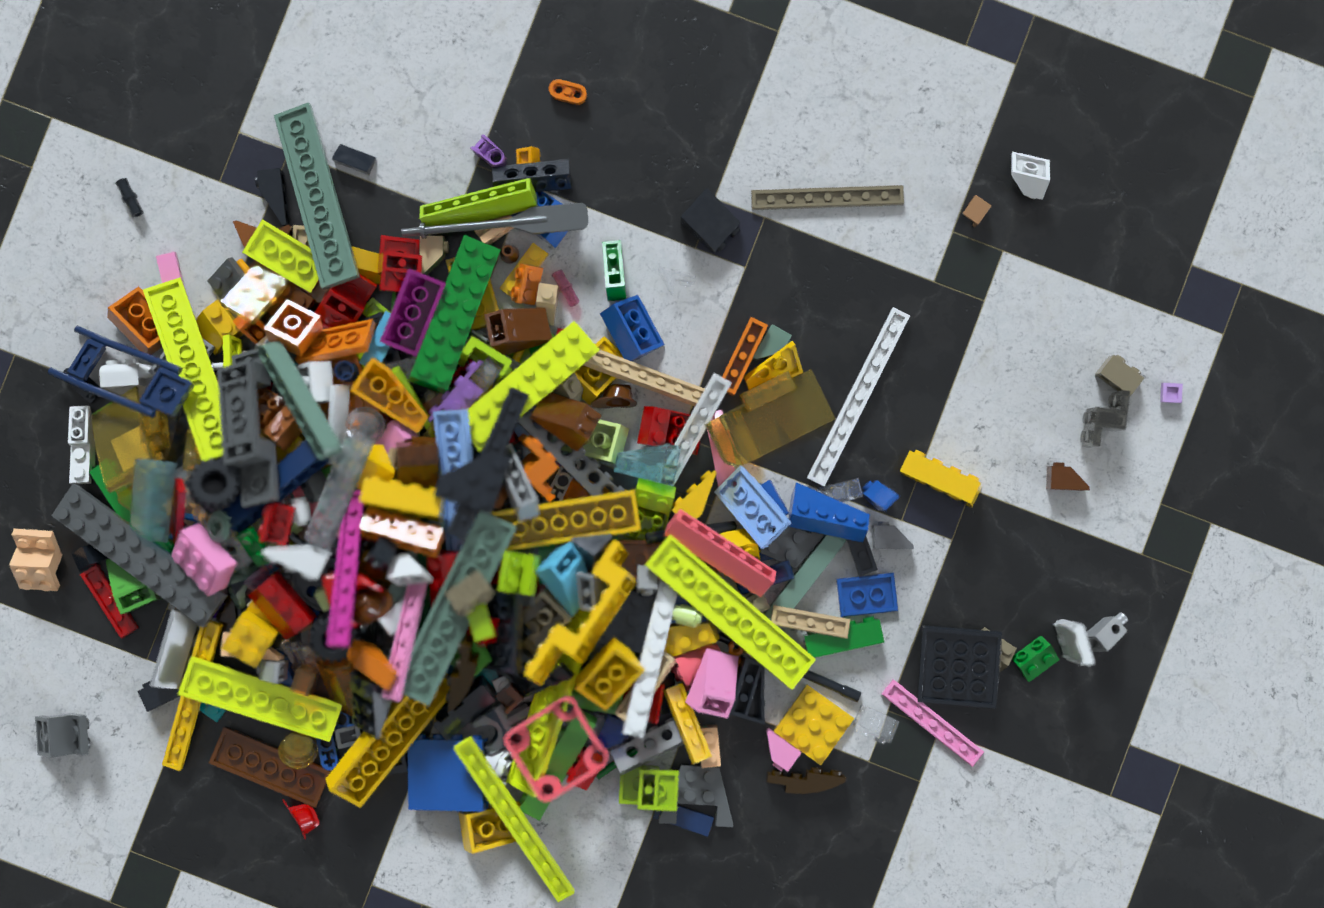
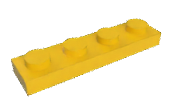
M683 683L664 690L665 697L692 764L712 757L694 710L685 702L688 695Z

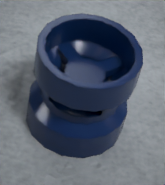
M341 361L335 367V375L343 381L352 382L359 376V369L351 362Z

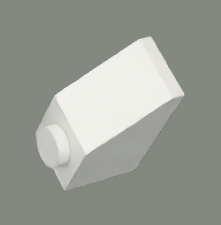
M401 553L400 555L393 556L387 578L397 586L432 582L433 578L410 554Z

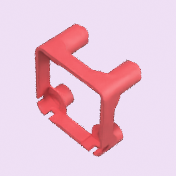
M569 695L563 696L528 720L515 726L504 738L507 749L536 796L543 802L552 801L598 772L609 760L608 750L598 740L582 714L576 699ZM568 701L573 704L572 711H564L562 709V702ZM551 709L559 719L564 721L572 720L578 716V719L594 743L586 750L584 756L585 764L590 771L564 787L561 786L559 778L554 775L543 776L535 781L519 755L520 752L527 748L530 742V732L526 725ZM594 752H603L604 761L596 762L593 758Z

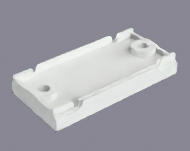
M1065 619L1057 620L1056 623L1052 624L1056 628L1057 639L1063 655H1061L1063 658L1079 665L1094 664L1083 624Z

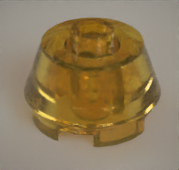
M295 731L282 739L278 753L285 765L295 769H303L315 760L318 754V746L312 736Z

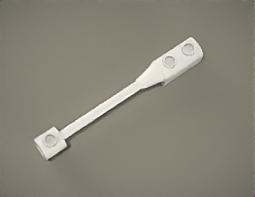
M125 359V364H118L117 360L106 361V365H102L99 371L100 388L115 389L145 386V379L154 377L148 372L153 365L137 363V359ZM211 363L214 371L223 368V363Z

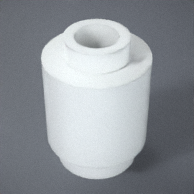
M306 496L290 499L291 504L289 505L296 507L293 523H297V526L308 525V521L312 520Z

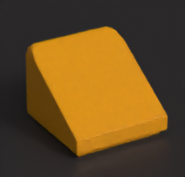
M530 146L516 149L517 164L540 162L539 148Z

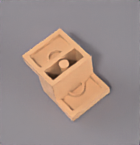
M14 529L12 537L17 548L9 566L19 588L24 590L58 591L60 584L55 573L62 558V553L53 531Z

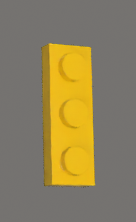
M532 243L499 289L511 297V289L515 286L516 282L515 271L519 264L523 263L540 267L549 254L535 243Z

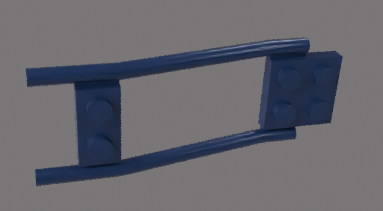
M78 325L74 328V332L89 339L86 340L67 370L68 374L52 367L48 369V374L135 410L150 418L156 416V411L175 418L195 385L193 382L178 376L183 371L182 367L110 340ZM106 346L160 366L140 398L139 404L84 382L87 381L102 357Z

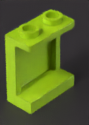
M473 336L463 349L457 363L464 367L469 358L475 362L482 360L481 366L498 375L494 386L504 380L512 370L510 367L512 360Z

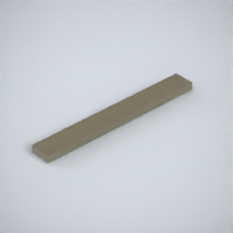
M903 185L751 190L752 210L904 205Z

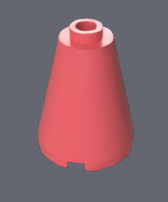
M711 643L673 657L677 661L670 671L674 673L677 682L682 681L686 692L691 689L706 649L721 652L717 644L713 645Z

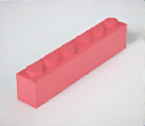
M679 509L667 524L665 536L672 535L703 562L724 573L734 582L747 588L751 593L762 597L774 583L775 570L683 510Z

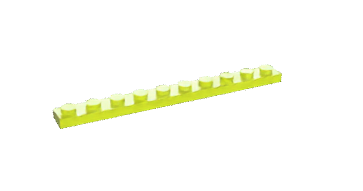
M470 736L454 746L455 752L557 902L574 894L575 889L474 739Z

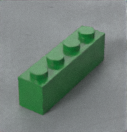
M874 616L865 617L862 622L858 623L855 620H851L847 638L806 631L807 634H803L805 649L814 658L885 642L880 620L878 618L874 619Z

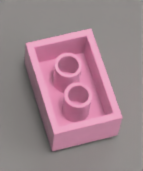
M201 523L181 530L171 555L173 560L181 566L207 596L227 588L237 564L219 543L214 542L210 538L208 531Z

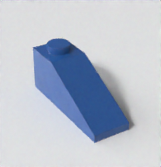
M877 480L873 483L869 481L862 488L864 491L861 493L876 510H886L899 497L895 492Z

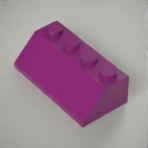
M408 269L380 342L417 356L446 283Z

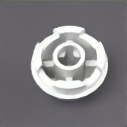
M502 748L488 753L486 759L503 784L507 785L506 779L513 757L507 748Z

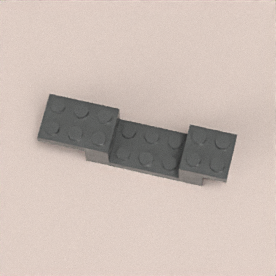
M257 348L232 356V365L217 369L223 464L239 468L241 504L245 508L279 500L275 442L260 438L257 389L271 386V379L259 357Z

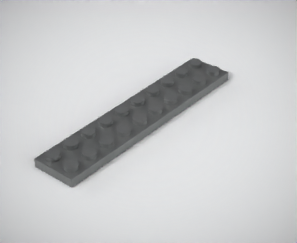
M77 484L71 485L51 515L203 628L208 625L227 597V594L222 590L207 596L181 566L173 560L170 552Z

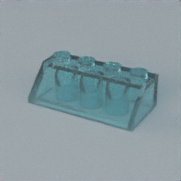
M145 459L135 460L130 529L148 541L168 543L171 531L177 463Z

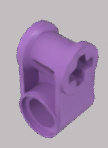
M484 134L481 135L478 143L470 148L491 167L505 166L507 163L502 150ZM495 156H502L499 162H492Z

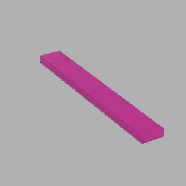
M345 490L327 642L328 647H349L361 541L359 526L364 514V506L359 501L362 491Z

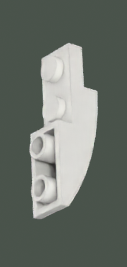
M73 406L69 409L68 444L71 445L69 483L91 484L92 476L89 471L92 470V467H95V440L90 406Z

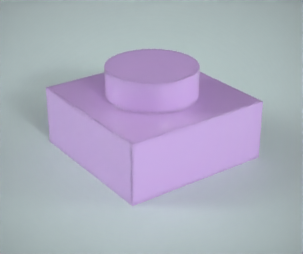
M1161 383L1160 402L1182 403L1183 384Z

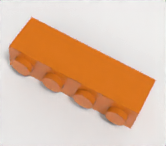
M752 317L722 378L731 382L726 393L732 396L735 395L768 327L767 324Z

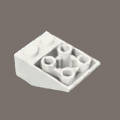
M316 545L268 546L261 553L265 555V559L273 563L278 561L284 564L283 567L292 572L297 570L308 580H313V578L317 580L322 575L332 555L331 552Z

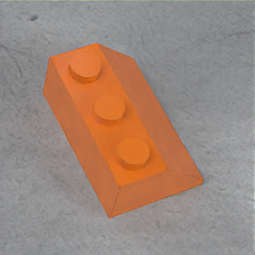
M139 286L108 307L107 318L139 351L152 355L162 348L147 300Z

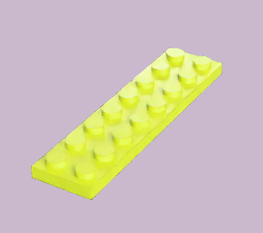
M575 321L570 323L468 409L471 442L480 452L484 449L511 387L529 394V398L521 413V418L534 405L539 403L600 351Z
M194 656L189 661L178 695L328 742L331 740L343 705L342 703L279 683L259 680L257 676Z

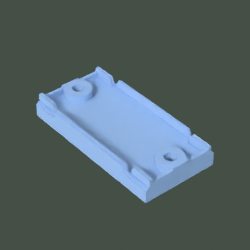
M741 465L714 491L762 549L768 548L791 525V521L783 513V510L758 481Z

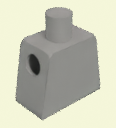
M1119 612L1116 616L1104 617L1086 632L1090 649L1093 652L1109 651L1127 632L1123 626L1128 621L1126 615Z

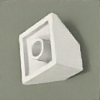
M1012 152L1011 175L1023 195L1032 199L1038 198L1043 200L1050 182V162L1046 159Z

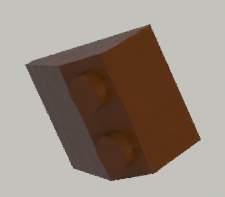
M549 393L537 403L530 418L577 452L590 439L602 415L586 403Z
M436 440L396 442L397 481L402 482V485L405 486L417 484L425 490L436 488L438 483V444Z

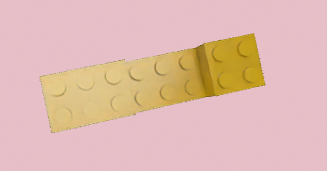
M613 540L612 543H609L604 550L601 560H598L593 566L592 574L604 582L609 589L604 590L601 595V601L592 608L587 622L580 626L579 634L575 635L558 623L556 627L550 630L549 638L545 644H541L538 648L534 660H531L526 666L524 675L541 686L563 653L583 665L636 585L637 581L631 574L621 568L629 553L619 542Z

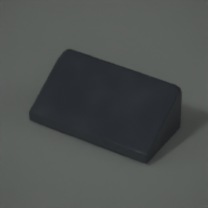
M340 144L332 160L338 164L370 175L376 157Z

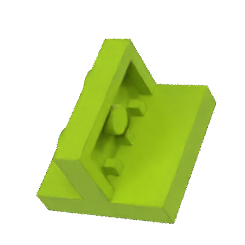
M504 551L498 591L534 596L537 581L536 571L539 568L540 556Z

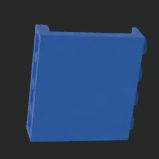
M419 734L408 748V810L483 812L489 808V800H485V794L454 750V746L467 739V737H463V734H455L446 741L441 734H433V737ZM480 734L470 735L484 754V742L488 741V738H482Z

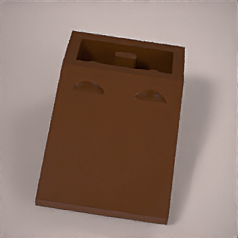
M546 308L501 309L485 314L490 346L504 356L548 343L552 339Z

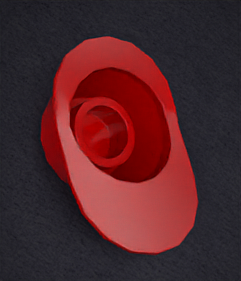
M283 799V802L296 819L301 833L306 840L305 835L319 825V819L315 810L307 804L289 807Z

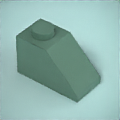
M772 324L752 359L757 361L771 357L791 342L790 338L792 335Z

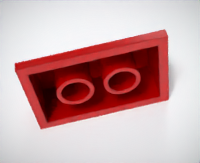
M442 549L439 551L437 558L427 555L428 573L433 578L432 582H429L431 609L460 551Z
M279 571L248 595L285 640L297 634L317 616Z

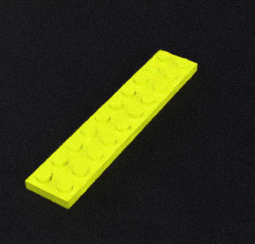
M179 277L143 289L167 361L182 367L183 371L178 376L195 384L183 403V408L201 460L207 462L209 458H214V460L223 458L219 385L182 279Z
M672 535L665 539L645 564L648 569L789 689L793 690L816 659Z
M578 609V612L564 627L578 635L580 626L587 622L590 612ZM565 653L562 654L550 673L563 662L575 675L568 681H562L558 685L549 686L535 693L526 720L563 696L572 695L575 679L582 665ZM568 701L562 702V709L564 711L567 710ZM552 709L526 725L530 732V742L527 748L519 753L535 781L546 774L563 722L554 714ZM513 758L506 782L532 797H537Z

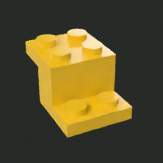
M251 601L248 608L240 615L221 649L256 668L268 648L275 641L279 631L255 603Z

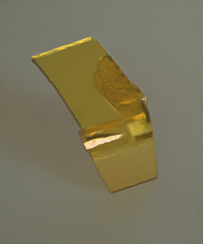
M812 369L794 378L791 377L789 371H786L740 394L739 397L743 404L711 420L705 426L723 462L727 465L738 467L746 463L748 464L836 418Z
M137 386L121 395L123 398L138 404L140 403ZM110 402L93 413L92 425L95 446L108 492L116 491L118 502L122 506L151 521L173 510L174 484L166 474L161 454L162 451L170 447L169 426L166 414L156 411V416L150 418L115 402Z

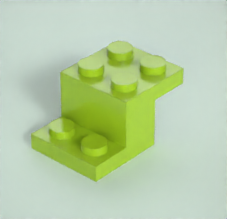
M642 765L622 776L620 774L619 804L638 805V809L677 811L679 771L659 770V766Z

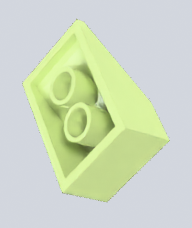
M599 420L590 439L582 446L586 451L584 455L595 460L620 465L629 428L621 424ZM565 445L561 447V450L567 451L570 453L572 452L569 446L566 447Z

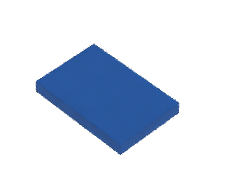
M894 573L836 579L840 617L898 611Z

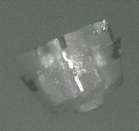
M359 407L348 415L345 427L347 434L359 444H373L383 436L385 423L381 414L369 407Z

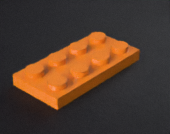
M373 319L323 329L303 356H296L295 361L298 365L307 362H318L364 353L368 351L376 323Z

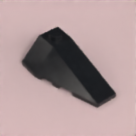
M183 405L175 418L168 416L163 472H166L195 441Z

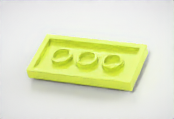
M262 219L242 253L312 293L319 278L310 247Z

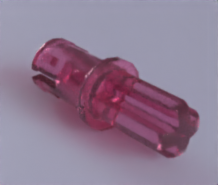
M560 269L553 273L552 277L560 288L559 292L563 293L569 306L577 305L580 301L572 288V283H569L563 270Z

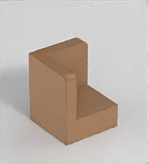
M975 195L969 202L963 215L974 222L972 226L976 227L991 205Z

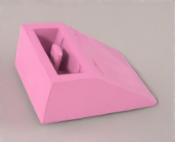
M707 648L685 702L697 712L728 718L735 701L738 656Z

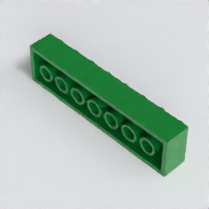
M464 235L408 381L442 394L446 393L500 249Z

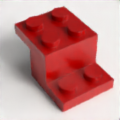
M380 236L378 274L381 277L379 291L399 293L408 269L421 273L422 255H419L420 240Z
M359 274V278L328 288L323 295L321 303L314 312L320 316L323 328L328 329L355 323L364 311L366 302L377 287V284Z

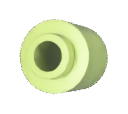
M683 604L680 606L676 605L672 614V620L676 621V623L694 628L697 624H701L703 617L702 613L696 608Z

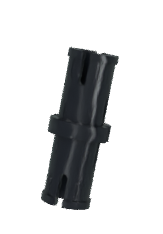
M127 178L119 179L115 184L122 195L123 203H126L133 218L141 216L144 211L138 203L137 194L133 192Z

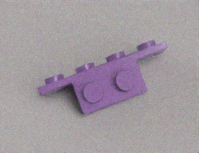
M479 360L477 363L473 361L466 369L468 371L466 376H460L455 381L454 385L456 387L453 391L448 390L442 396L443 402L440 406L435 405L429 411L431 415L427 419L429 422L434 420L433 412L442 411V409L446 411L469 409L484 392L483 389L470 379L483 363L482 360Z

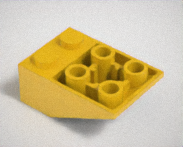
M708 470L700 478L702 482L698 486L694 483L686 491L688 495L684 499L679 497L672 504L674 507L672 511L676 514L681 509L697 519L703 512L716 471L714 470L711 473Z

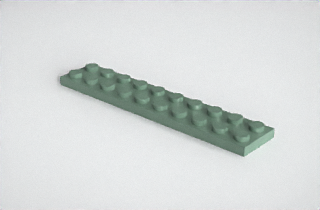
M308 102L274 115L321 288L326 290L359 278L360 275L312 105Z
M479 511L413 646L402 694L428 706L430 705L459 646V642H461L470 623L468 615L460 616L456 613L445 592L477 570L490 583L517 526L494 515Z

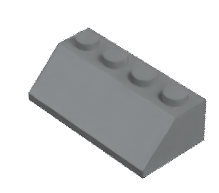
M178 609L171 610L150 682L152 687L180 689L192 657L200 625Z

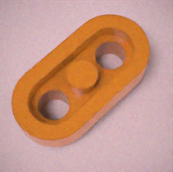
M556 79L549 86L550 95L559 101L580 105L587 98L586 89L580 84ZM557 88L562 89L561 93H556L555 91ZM580 93L581 96L579 98H575L574 94Z

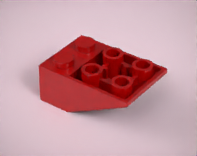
M644 406L637 444L671 450L690 414L654 406ZM700 440L692 452L694 455L698 454Z

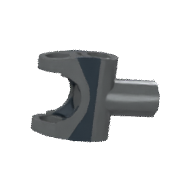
M525 701L517 705L508 714L504 712L505 707L503 703H497L484 710L472 720L471 725L473 728L482 725H492L494 727V737L484 747L486 753L495 752L506 747L504 742L506 734L515 726L526 721L530 708Z

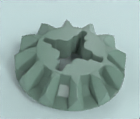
M215 511L209 517L207 525L208 534L214 542L221 543L228 540V535L231 534V518L227 516L226 512Z

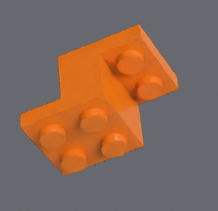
M522 434L518 440L530 453L520 463L530 485L543 498L551 502L555 498L551 493L553 489L544 481L559 467L555 463L557 459L543 448V444L532 435L528 437Z

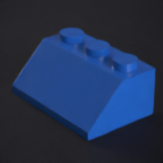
M639 295L614 303L600 313L619 351L626 360L633 362L665 345Z

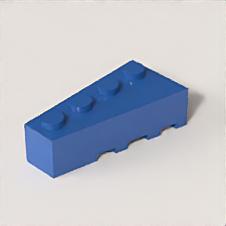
M796 482L791 494L788 515L791 525L788 527L863 542L868 532L870 514Z

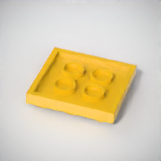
M806 684L778 723L774 732L819 765H822L852 723L854 717Z

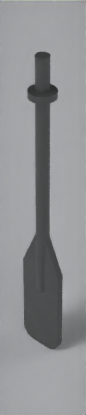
M583 203L531 207L510 219L426 227L425 223H420V227L402 229L401 233L402 237L421 235L422 239H426L427 234L512 227L531 234L584 230L589 224L588 209Z

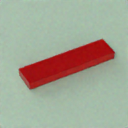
M175 478L171 526L174 546L181 530H184L187 491L182 478Z
M95 564L80 574L121 639L139 629L130 613L120 614L113 597L110 581L99 564Z

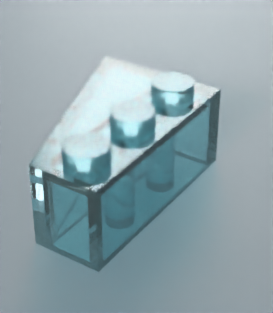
M667 444L619 452L614 472L659 483L674 484L681 446Z

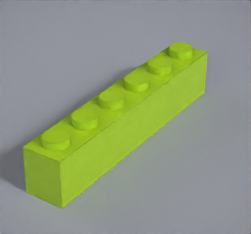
M530 178L421 205L420 220L422 223H425L426 227L492 220L522 212L531 207H537V194Z

